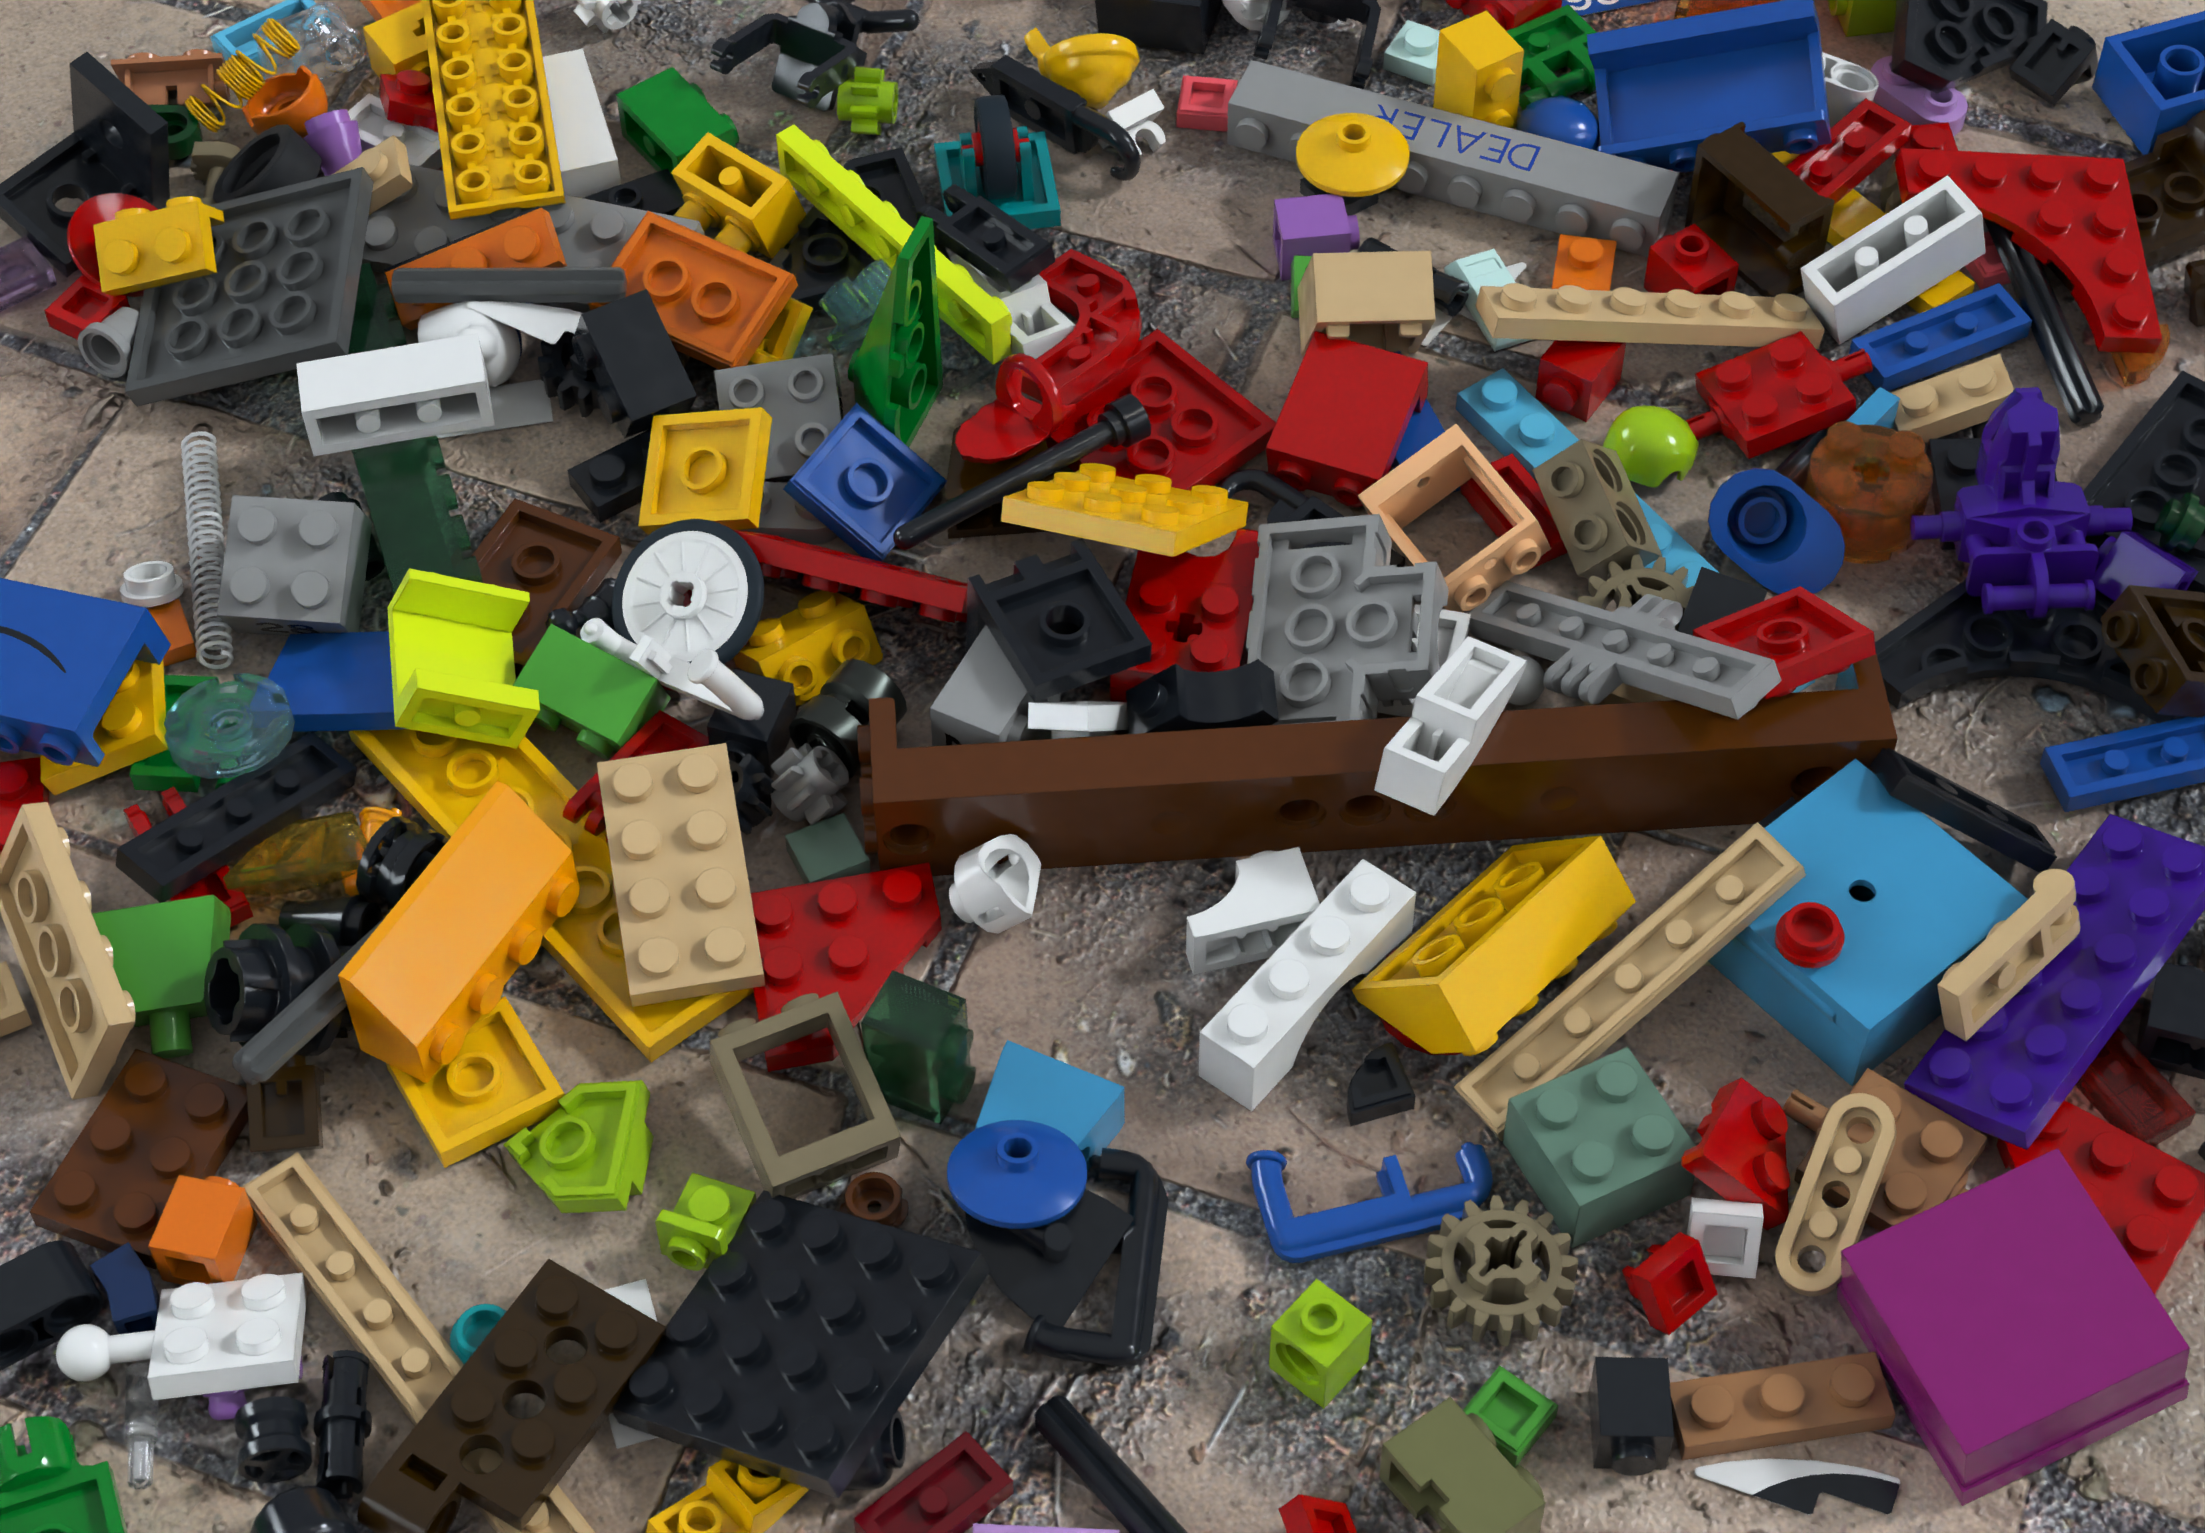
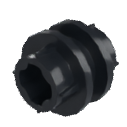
M253 923L241 933L238 940H224L223 947L213 953L208 963L204 980V1000L212 1027L219 1034L230 1035V1042H239L243 1047L352 947L341 945L340 939L333 938L327 929L317 923H295L286 931L278 924ZM346 1006L295 1055L318 1056L331 1047L334 1039L348 1038L347 1031L354 1028L348 1007Z

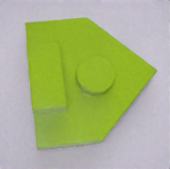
M643 1080L579 1083L558 1100L560 1108L531 1131L524 1127L503 1145L512 1158L561 1213L626 1211L629 1195H642L654 1136L645 1123L650 1091Z

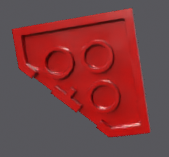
M929 862L751 893L765 986L753 988L758 1021L780 1014L781 1008L797 997L810 993H816L819 998L838 992L853 1028L868 1010L873 1013L904 976V966L921 946L927 948L942 930L941 914ZM828 1028L764 1052L768 1072L833 1061L839 1055Z
M2066 1100L2062 1102L2028 1150L1998 1139L1996 1146L2004 1167L2011 1170L2058 1148L2155 1296L2157 1295L2205 1212L2204 1172Z

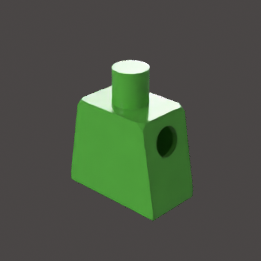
M207 895L92 913L100 935H105L111 943L114 958L113 968L122 990L128 991L132 996L136 1012L134 1027L149 1025L152 1054L161 1058H176L193 1053L190 1019L208 1016L204 1000L206 970L213 953L223 947L224 940H229L230 908L215 895Z

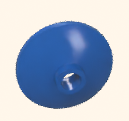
M1005 1120L979 1127L959 1141L948 1160L947 1183L956 1203L975 1219L1000 1228L1030 1229L1057 1221L1068 1214L1079 1203L1086 1189L1087 1165L1084 1155L1076 1143L1061 1131L1034 1121Z

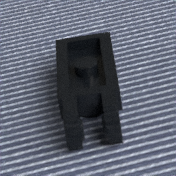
M956 184L947 188L942 194L946 202L945 204L953 214L950 217L937 208H933L929 203L916 210L915 218L918 221L921 216L933 219L935 242L950 249L1011 293L1056 262L1052 246L1048 241L982 196L975 197Z

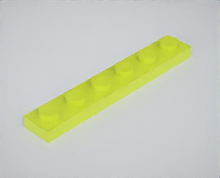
M794 124L777 133L776 142L780 174L789 179L792 187L891 274L898 255L914 229L900 217L898 211L890 202H882L866 188L856 172L853 170L847 171L834 160L819 140L810 139ZM935 246L939 317L990 363L995 365L1012 354L1010 328L1012 326V317L1009 309L1000 298L996 296L991 297L979 287L962 265H954Z

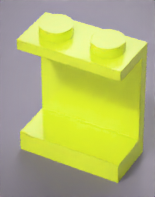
M408 569L387 607L395 727L511 748L519 746L540 711L538 690L513 686L516 681L512 632L530 603L529 592L440 575L434 572Z

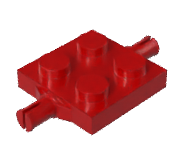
M1800 331L1695 373L1697 392L1709 406L1710 410L1685 421L1688 423L1697 441L1719 432L1736 442L1746 457L1751 459L1848 420L1857 411L1856 398L1843 382L1872 372V362L1869 354L1865 353L1864 348L1837 360H1828V358L1822 356L1804 333Z

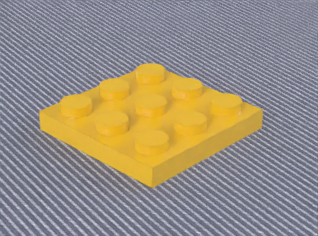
M1098 463L1080 464V468L1076 472L1055 473L1053 480L1029 482L1027 489L1003 497L1001 522L1174 557L1245 527L1249 502L1229 499L1228 490L1217 486L1195 485L1189 491L1171 487L1172 479L1165 476L1139 474L1135 476L1134 480L1116 476L1115 467Z

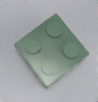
M1628 1047L1509 1099L1503 1144L1546 1210L1554 1216L1553 1220L1561 1233H1569L1571 1248H1575L1691 1195L1695 1176L1682 1167L1681 1157L1686 1150L1696 1145Z

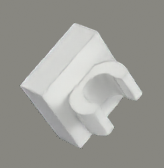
M1154 89L1110 110L1105 115L1123 127L1134 142L1135 137L1144 138L1153 152L1165 143L1163 130L1153 122L1165 108ZM1101 139L1098 141L1103 150L1111 146ZM1136 144L1137 149H1138V151H1139V154H1140V156H1141V155H1142V152H1141L1140 148L1138 147V145Z
M1692 1197L1687 1235L1699 1240L1711 1275L1756 1279L1764 1220L1762 1204Z

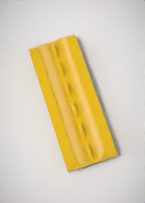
M421 0L450 220L477 217L507 208H535L538 206L545 207L565 204L534 0Z

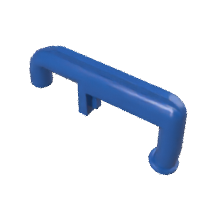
M1466 1142L1455 1155L1464 1183L1410 1195L1397 1156L1393 1155L1383 1158L1381 1171L1376 1173V1179L1383 1197L1294 1217L1282 1176V1170L1287 1165L1286 1157L1276 1151L1259 1150L1249 1154L1246 1159V1165L1251 1170L1254 1193L1271 1246L1278 1257L1290 1263H1303L1440 1230L1442 1217L1446 1213L1462 1221L1464 1202L1472 1200L1479 1208L1489 1197L1493 1185L1492 1170L1484 1146Z

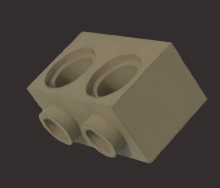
M1580 439L1532 470L1578 576L1589 579L1594 575L1607 581L1608 563L1613 560L1625 571L1631 569L1633 555H1640L1644 567L1657 560L1659 556L1662 557L1617 451Z

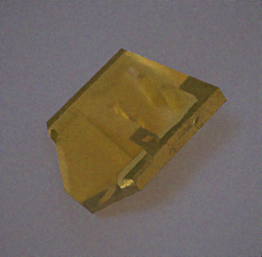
M352 811L297 820L251 848L223 878L228 890L263 897L316 888L345 879L357 873L362 854L368 842Z

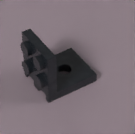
M85 52L69 63L74 132L0 183V218L65 277H69L79 268L74 263L67 244V228L74 212H65L58 209L55 204L63 198H78L85 202L91 197L100 194L122 193L143 199L157 209H163L166 207V201L170 199L168 122L88 52Z
M1083 538L1071 542L1070 555L1045 564L1042 563L1037 554L1014 562L1013 575L985 584L980 574L968 578L966 653L986 625L1034 702L1151 661L1152 643Z

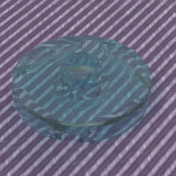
M250 673L233 674L235 681H227L219 684L217 677L197 684L182 694L166 714L164 722L166 734L164 737L173 762L186 773L207 779L233 778L259 769L277 757L292 737L295 720L284 689L269 678Z

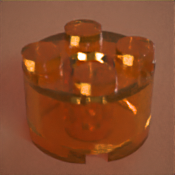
M1841 421L1829 427L1827 435L1814 448L1804 491L1823 506L1839 524L1845 542L1844 561L1859 564L1881 563L1890 560L1892 552L1905 546L1906 550H1908L1916 542L1911 537L1912 515L1925 514L1933 482L1932 465L1924 452L1925 442L1916 433L1906 430L1896 431L1878 425H1856L1852 422Z

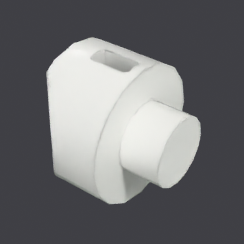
M1013 834L998 836L960 855L955 864V883L951 884L949 888V899L954 912L964 922H975L987 932L997 934L1031 918L1041 870V862L1038 856L1025 841ZM1008 855L1009 860L997 864L999 860Z

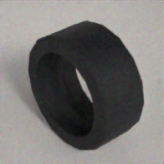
M276 125L263 131L234 156L215 185L213 199L216 203L316 179L320 172L322 159L289 125Z

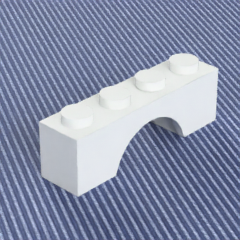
M1362 859L1200 1031L1199 1076L1250 1111H1253L1293 1067L1306 1034L1334 994L1352 978L1360 974L1367 976L1384 961L1387 955L1412 936L1416 892Z

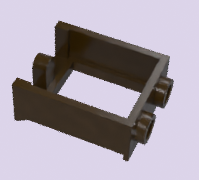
M1743 122L1721 133L1710 135L1697 148L1685 228L1695 223L1739 264L1737 275L1762 297H1775L1781 293L1793 295L1802 293L1804 288L1800 268L1824 254L1835 201L1817 194L1755 139L1745 134L1746 124ZM1744 193L1777 220V224L1787 233H1791L1799 228L1798 235L1785 242L1782 241L1742 206Z

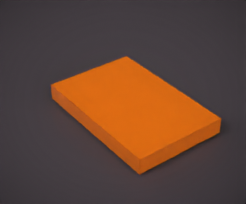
M647 211L611 265V267H620L625 271L627 279L626 297L647 289L675 350L719 370L746 366L798 286L794 274L650 211ZM590 302L587 304L590 310H593L611 302Z

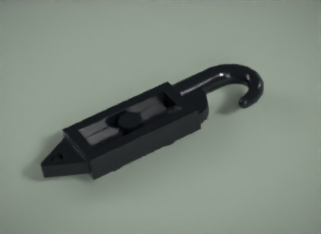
M1004 55L996 62L979 63L970 70L990 95H1003L1006 98L1012 119L1035 132L1045 131L1047 139L1073 154L1088 152L1101 139L1113 146L1124 162V168L1114 166L1110 169L1111 176L1121 181L1132 180L1139 173L1141 164L1140 154L1129 133L1117 122L1088 107L1087 101L1076 92L1062 87L1041 75L1037 70L1027 67L1007 55Z

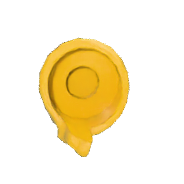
M1036 27L1024 36L1028 50L1037 58L1040 74L1062 87L1076 92L1087 101L1088 107L1096 110L1105 107L1113 96L1127 85L1132 73L1139 64V54L1136 45L1129 39L1115 34L1096 33L1074 36L1064 39L1051 47Z

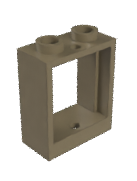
M838 992L819 998L816 993L802 995L785 1004L781 1008L780 1014L756 1022L755 1018L752 1017L737 1020L722 1028L718 1032V1038L710 1040L711 1067L763 1189L768 1191L772 1198L782 1195L794 1199L898 1157L901 1134ZM828 1028L868 1121L778 1156L738 1062Z

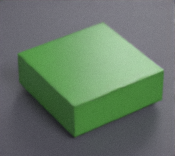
M1499 1366L1463 1411L1467 1415L1469 1413L1478 1415L1486 1423L1495 1438L1496 1448L1513 1467H1516L1554 1421L1559 1405Z

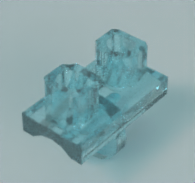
M882 259L869 264L853 282L848 276L835 282L818 303L837 324L826 338L837 351L866 336L892 272Z

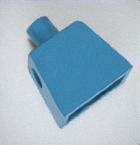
M1007 1040L1002 1049L975 1130L987 1124L1005 1120H1027L1051 1126L1067 1135L1076 1143L1084 1155L1088 1171L1091 1167V1157L1093 1155L1100 1156L1102 1147L1107 1148L1125 1123L1124 1086Z

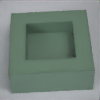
M845 813L785 835L787 852L804 884L871 872L870 859L865 853Z

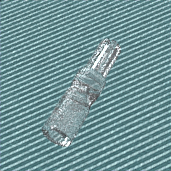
M150 1363L132 1364L126 1368L124 1442L128 1445L127 1483L134 1489H146L153 1484L154 1444L158 1440V1400L152 1399L148 1382Z

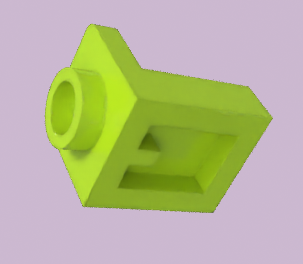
M692 1172L673 1212L662 1209L655 1221L661 1254L666 1255L672 1262L688 1270L698 1271L708 1268L714 1259L726 1254L728 1245L734 1238L743 1218L757 1200L756 1193Z

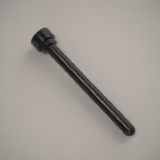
M1129 393L1111 401L1104 406V413L1098 415V423L899 526L893 534L895 545L900 549H911L1002 501L1003 497L1023 490L1029 482L1040 481L1108 444L1112 447L1119 445L1130 447L1151 434V424L1147 412L1140 401Z

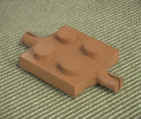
M1867 1068L1849 1094L1865 1093L1882 1100L1891 1110L1896 1126V1141L1865 1222L1881 1232L1968 1191L1966 1189L1968 1173L1984 1151L1988 1137ZM1795 1089L1791 1097L1789 1096L1784 1104V1113L1816 1132L1813 1146L1796 1168L1794 1181L1800 1184L1829 1108L1801 1093L1800 1090ZM1857 1123L1849 1129L1847 1136L1854 1143H1867L1872 1139L1874 1129L1866 1123ZM1836 1186L1826 1191L1824 1199L1840 1208L1848 1203L1850 1193L1845 1188Z

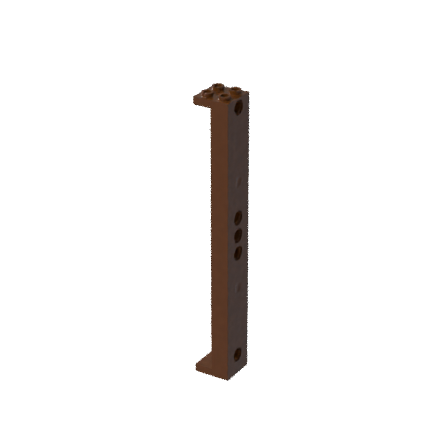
M1877 654L1851 664L1847 670L1838 673L1834 690L1790 693L1767 700L1762 698L1752 710L1746 712L1740 719L1728 717L1678 700L1508 710L1501 713L1474 761L1435 816L1374 791L1384 747L1410 717L897 749L895 701L893 698L886 697L870 698V725H857L859 763L861 764V777H859L860 801L864 825L865 853L867 855L878 854L880 871L929 862L932 876L954 875L955 864L960 855L998 836L1007 834L1017 835L1031 847L1041 862V869L1242 857L1253 856L1256 853L1267 850L1282 851L1299 847L1301 853L1756 824L1791 797L1799 802L1855 758L1874 773L1870 767L1882 748H1890L1895 751L1898 738ZM1008 855L999 860L997 864L1009 860Z

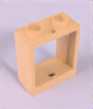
M1455 424L1360 493L1358 497L1368 515L1380 514L1392 540V548L1405 558V564L1407 566H1415V563L1428 561L1404 533L1402 528L1469 479L1473 478L1513 528L1444 578L1449 590L1447 606H1443L1442 609L1464 613L1484 603L1489 598L1491 592L1513 576L1523 574L1533 568L1541 556L1549 551L1551 547L1535 516L1461 428Z

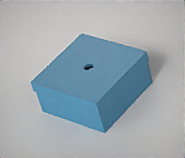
M1855 758L1764 828L1804 867L1806 876L1708 962L1848 1084L1854 1086L1867 1068L1875 1069L1942 1014L1937 984L1942 980L1945 972L1953 964L1962 962L1986 939L1995 924L2002 920H2007L2028 898L1921 811L1890 796L1877 775ZM1815 902L1827 906L1837 915L1845 935L1843 949L1839 957L1827 966L1821 968L1797 966L1785 959L1776 947L1775 930L1779 919L1787 911L1800 903Z

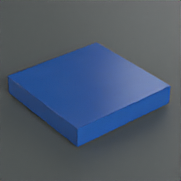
M856 403L791 478L783 490L860 556L882 562L895 546L893 540L895 530L899 526L920 516L945 486L947 480Z

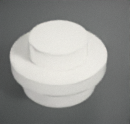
M163 561L143 562L128 568L123 575L125 583L120 587L121 598L124 603L146 608L169 603L181 596L184 591L181 577L174 574L173 566L170 563Z

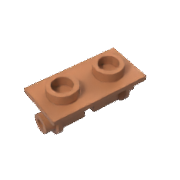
M192 49L179 56L159 57L153 53L140 52L131 54L127 59L111 60V66L118 79L147 105H169L168 91L177 90V105L185 106L186 98L195 96L207 107H216L201 88V84H205L223 99L230 100V88L216 72V69H219V66L225 63L222 53H214L205 49Z

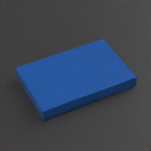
M389 631L290 634L248 715L254 731L266 733L406 729L395 727Z

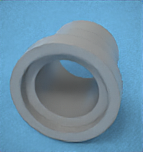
M121 307L102 322L91 323L80 332L78 336L79 350L86 362L95 371L106 377L118 378L129 370L140 315L138 311L130 307Z

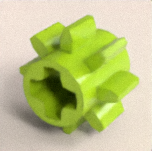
M855 67L854 79H848L838 87V119L852 121L851 133L881 135V123L895 124L898 111V83L884 81V69Z

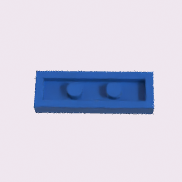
M1997 283L1854 338L1851 341L1849 354L1864 348L1865 353L1869 354L1873 366V371L1864 375L1876 389L1881 387L1890 391L2024 339L2029 335L2032 320L2003 286Z
M2205 715L2203 718L2184 717L2045 747L2040 765L2064 812L2205 782Z

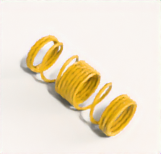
M268 18L267 22L261 25V29L282 51L269 44L256 33L252 34L269 58L274 71L261 67L239 50H235L236 55H231V58L228 57V60H225V63H222V66L216 69L218 76L235 92L240 103L239 105L228 102L205 84H201V88L221 114L222 122H219L211 110L197 97L189 96V98H186L185 106L208 130L218 132V129H221V126L226 124L225 114L216 99L227 106L241 109L243 107L242 98L251 100L256 91H259V88L261 89L265 85V80L257 69L266 74H277L276 63L265 46L287 59H292V56H295V53L300 51V45L294 37L273 18Z

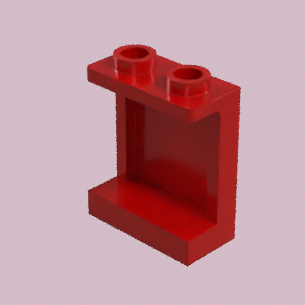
M1314 331L1266 446L1268 472L1276 475L1298 491L1308 489L1332 496L1341 504L1349 507H1363L1358 495L1389 473L1413 411L1421 413L1428 395V362L1347 339L1331 340L1327 338L1326 333Z

